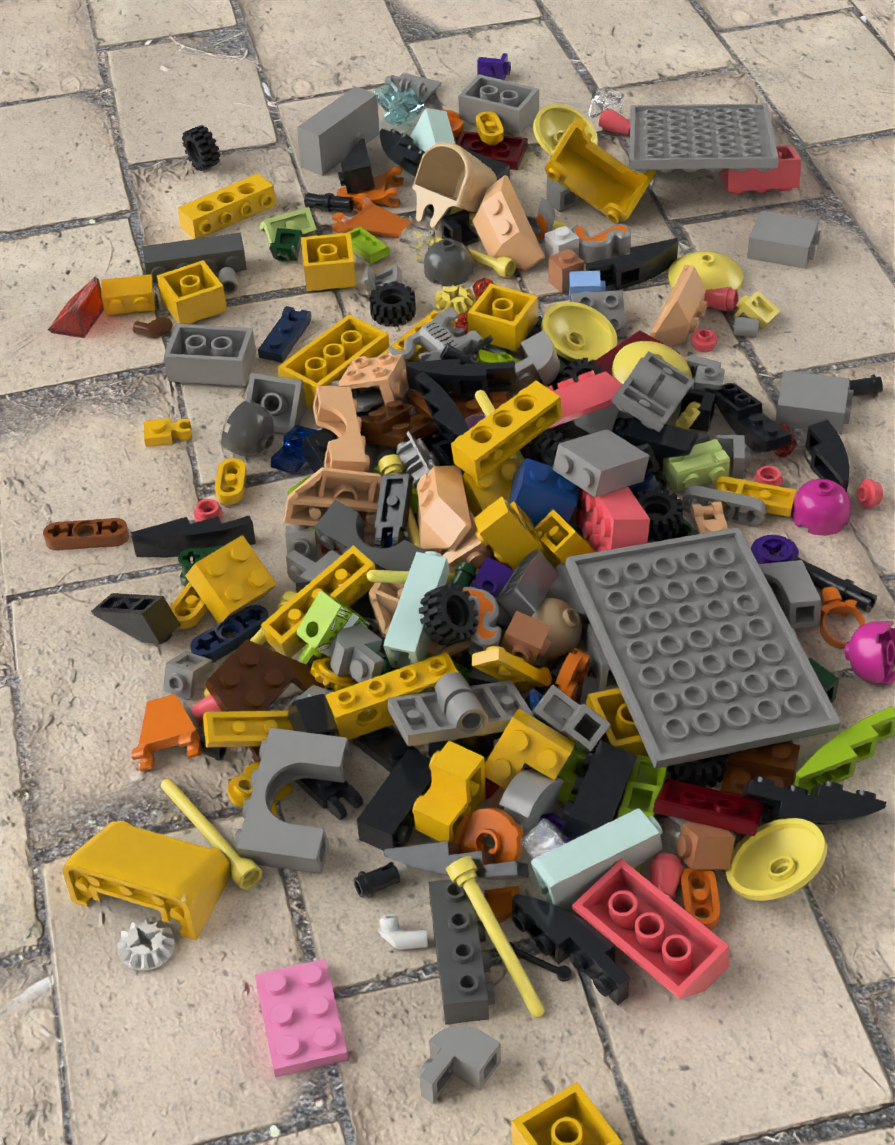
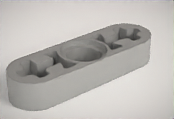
M697 485L687 487L682 497L683 509L690 513V506L692 504L709 506L708 501L724 502L731 507L730 509H723L725 520L747 526L760 525L764 520L767 510L765 503L758 498Z

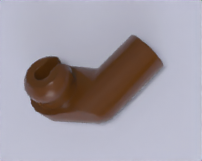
M165 316L158 317L150 323L136 321L133 325V332L151 338H158L170 331L173 323Z

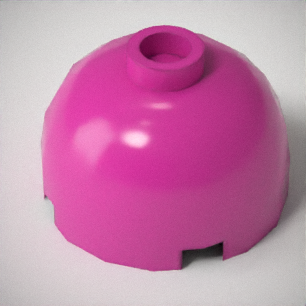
M827 479L810 480L803 484L795 494L791 517L795 525L799 528L800 524L808 528V533L813 535L827 536L836 534L841 531L842 526L845 524L847 526L849 523L850 498L844 487L837 482Z
M893 621L866 623L858 627L852 635L851 641L845 645L846 660L850 661L855 674L866 682L890 685L895 681V671L891 672L895 662V628H891L894 624Z

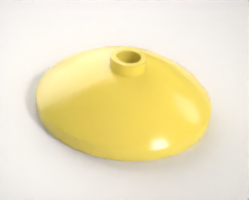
M550 104L543 107L537 113L533 123L534 133L540 146L550 156L563 133L576 117L587 123L584 131L586 135L591 133L593 136L590 141L598 145L595 128L578 110L563 104Z
M696 251L685 254L676 259L668 270V282L672 289L684 265L695 266L706 290L732 287L733 290L739 291L744 279L743 270L736 261L727 255L713 251Z
M577 302L557 303L546 311L542 319L541 329L542 331L545 330L556 353L570 362L579 358L580 360L588 358V362L592 359L597 360L617 346V334L610 321L599 311L585 304Z
M638 341L624 346L615 356L612 365L613 377L623 384L641 357L644 358L648 351L692 378L690 367L678 352L664 344L652 341Z
M786 818L766 823L758 827L755 836L746 835L734 847L729 870H726L727 880L732 889L746 899L770 901L787 897L805 887L821 869L827 854L825 837L814 823L804 819Z

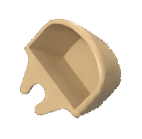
M442 142L430 147L422 156L412 189L417 194L416 220L419 222L423 221L425 210L431 204L434 207V215L430 221L432 228L437 227L447 211L453 206L477 212L486 190L497 181L494 171L457 144Z

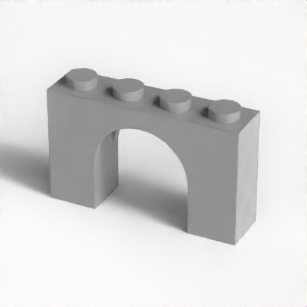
M803 561L758 564L792 628L820 626L821 598Z
M277 728L269 729L267 740L263 739L260 745L259 755L261 761L259 768L254 769L252 774L251 787L253 790L250 799L247 798L244 802L242 829L236 831L234 838V848L237 849L241 858L252 859L257 865L322 874L329 846L324 828L283 822L271 813V808L277 793L294 780L313 778L344 783L352 754L347 738Z

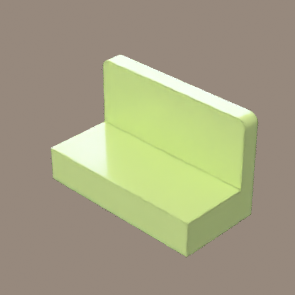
M309 207L264 219L259 225L260 230H265L269 243H274L277 228L301 230L303 235L317 230Z

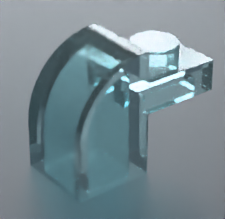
M392 81L374 91L377 94L378 103L386 111L384 119L395 126L402 125L418 116L424 107L423 102L411 88L400 93Z

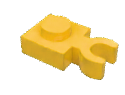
M171 418L144 421V441L146 447L173 444V439L175 438L180 440L192 439L190 419H180L176 423H172Z

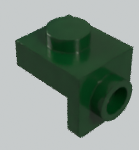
M277 228L275 241L270 243L269 246L273 258L281 262L297 261L301 237H303L302 231Z

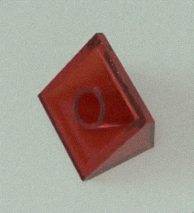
M96 276L68 300L47 330L55 334L79 338L86 337L104 311L100 281Z

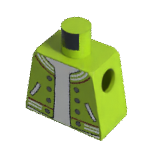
M320 590L297 629V635L307 643L298 658L312 668L313 661L320 659L323 654L332 658L337 635L342 629L360 624L368 628L370 622L348 605Z

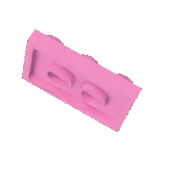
M326 958L255 974L275 1077L348 1060L347 1048Z

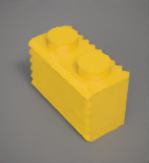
M152 274L101 280V297L106 316L110 314L112 316L114 314L119 315L120 313L129 314L135 311L137 313L149 312L156 309Z

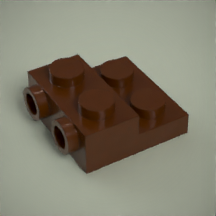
M391 401L386 404V407L382 406L378 410L370 412L369 416L361 417L360 433L361 436H365V442L369 444L397 447L401 442H408L410 440L406 434L408 431L417 440L419 438L423 439L438 430L433 418L426 417L425 414H416L415 405L403 404L402 401Z
M790 740L729 753L720 791L741 795L743 784L754 780L755 777L771 779L775 781L774 786L787 789L788 786L793 784L800 745L794 744ZM765 804L764 808L773 810V806Z

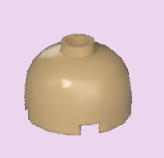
M543 599L531 617L551 626L547 639L552 640L547 651V662H556L559 657L567 652H572L577 647L581 639L580 616L574 608L561 599Z

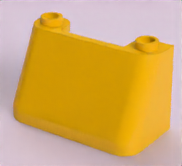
M576 117L565 130L545 166L548 178L559 182L604 213L611 222H624L631 215L656 172L649 170L646 173H637L634 170H629V166L627 167L590 141L593 135L591 133L586 135L584 131L587 123Z
M114 821L107 824L73 853L62 868L73 903L88 907L92 898L100 902L103 895L106 894L160 911L162 921L169 923L171 918L176 920L182 926L181 936L196 941L232 876L230 862L222 850L213 847L206 848L134 827L125 821Z

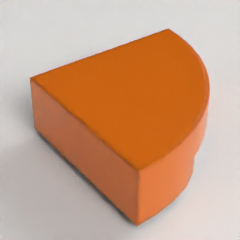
M519 886L484 890V897L499 924L511 917L512 897L519 894Z

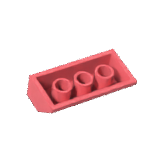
M594 370L579 375V381L576 383L573 378L557 383L559 389L553 390L552 385L548 386V389L561 397L562 418L546 430L613 405L614 403L611 400L623 384L606 371L595 375Z
M622 859L572 904L574 911L679 999L706 991L730 967L729 945Z

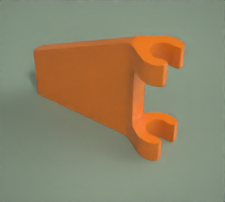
M395 166L384 174L373 177L375 188L348 194L346 187L338 189L336 196L353 197L355 199L357 195L363 193L374 204L379 203L391 208L399 207L400 199H392L391 196H397L398 188L391 187L388 189L389 184L397 187L403 185L404 177H395V175H401L402 167ZM354 200V205H358L359 202Z
M360 193L354 199L359 204L354 208L357 214L350 220L341 212H337L332 216V219L337 221L332 226V230L337 233L349 232L361 226L372 235L400 238L413 226V222L375 205L363 193Z
M172 694L148 701L139 744L132 750V759H140V771L154 768L155 751L176 745L180 747L187 746L188 759L200 756L202 753L200 734L177 695Z

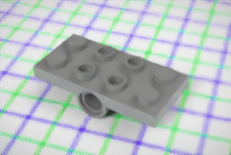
M648 351L645 357H641L611 402L617 405L618 409L622 412L631 414L639 419L647 428L660 432L695 380Z
M456 672L443 675L437 681L435 691L388 698L387 709L407 746H421L426 743L446 740L454 741L459 738L486 736L491 733L504 732L518 708L535 718L511 680L469 686L465 678Z

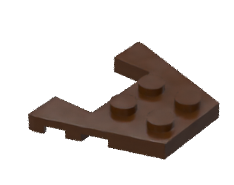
M248 639L240 645L205 683V687L222 712L266 711L291 683L295 684L303 692L312 685L325 688V685L315 680V677L310 673L311 667ZM249 746L253 753L252 758L254 761H261L259 755L260 746Z

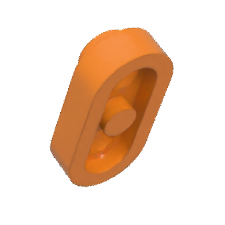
M688 867L683 871L680 882L683 909L711 931L717 927L721 912L716 876L712 870H692ZM693 886H700L702 888L695 889ZM698 915H703V916H705L706 918H699V917H697V916H698Z

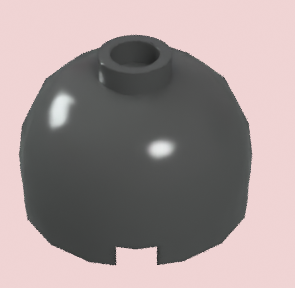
M450 238L437 241L429 247L425 254V277L432 283H434V280L441 281L442 286H456L466 282L468 275L473 274L471 252L463 243Z
M250 400V403L243 401L229 416L227 423L231 426L228 433L223 431L221 439L223 447L230 452L240 456H254L262 450L268 449L273 443V419L269 412L252 400Z

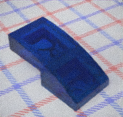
M295 425L284 435L283 447L271 457V467L296 474L306 462L300 452L305 437L319 430Z

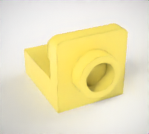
M757 290L751 297L746 294L736 306L739 310L733 317H741L745 313L749 318L759 319L758 326L763 329L777 316L780 310Z

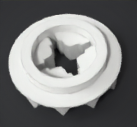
M146 917L145 921L139 924L132 921L131 928L127 931H121V939L117 943L118 953L122 962L132 969L142 971L157 968L164 964L174 951L175 939L171 927L165 926L161 919L153 922ZM141 937L146 938L148 941L151 940L152 951L143 944H140Z

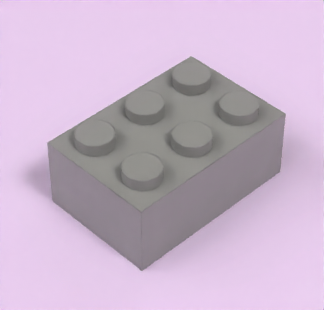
M480 74L458 96L461 120L463 119V121L470 124H476V116L479 113L494 112L498 115L504 131L510 134L520 135L539 112L538 88Z
M176 324L164 354L168 381L246 386L256 356L253 328Z

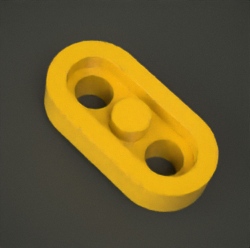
M481 112L476 116V128L483 142L488 145H497L504 139V129L496 113Z
M229 458L218 465L215 493L217 500L222 504L232 505L241 501L244 497L247 471L246 464L241 459Z
M190 582L170 606L181 625L178 627L179 629L194 627L208 610Z

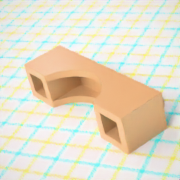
M317 385L313 404L316 425L329 429L339 437L328 442L324 460L325 468L368 472L370 458L369 455H365V436H361L360 433L361 418L356 415L357 399H353L351 387Z

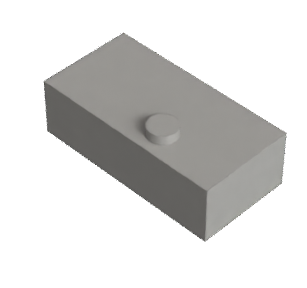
M355 86L299 125L297 132L301 168L323 176L340 164L360 139H365V144L377 137L379 135L377 94Z

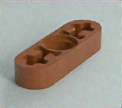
M120 518L54 522L47 525L43 530L46 546L51 550L113 547L123 545L129 539L127 523ZM83 532H94L92 535L87 537L79 536Z

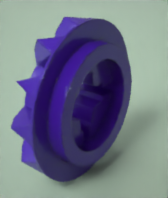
M780 535L762 536L756 539L751 546V551L758 564L794 561V558L799 555L795 543ZM780 551L779 556H769V554L774 555L775 553H778Z

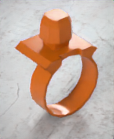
M834 586L826 587L821 591L820 595L822 602L820 633L830 646L845 649L846 643L836 641L828 634L825 628L826 615L840 614L847 617L851 613L856 617L860 626L865 624V619L862 613L855 608L858 601L847 600L840 603L842 598L838 589Z

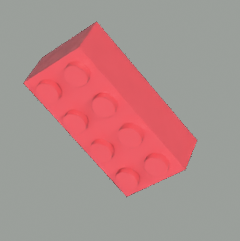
M579 487L578 494L581 500V509L576 511V525L580 527L584 539H587L590 547L595 552L648 542L650 518L629 487L598 497L592 496Z

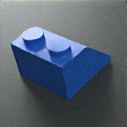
M526 458L513 475L509 504L515 501L532 520L534 527L553 509L569 523L577 503L579 487L555 472L552 466Z

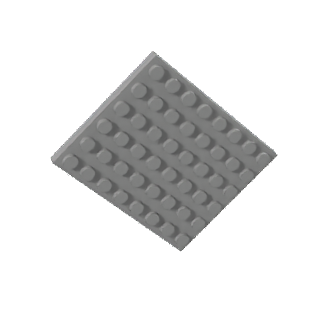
M767 103L631 105L629 170H634L637 173H646L649 170L657 169L663 173L672 172L673 169H683L685 172H696L698 169L720 172L723 169H732L736 172L747 171V168H757L759 171H771L772 168H778L779 158Z
M739 527L567 557L565 564L654 769L839 730L841 721Z

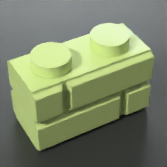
M717 439L694 445L692 451L687 456L663 458L662 471L675 493L684 491L692 485L702 486L716 483L717 479L721 476L729 477L730 458L722 450V446Z

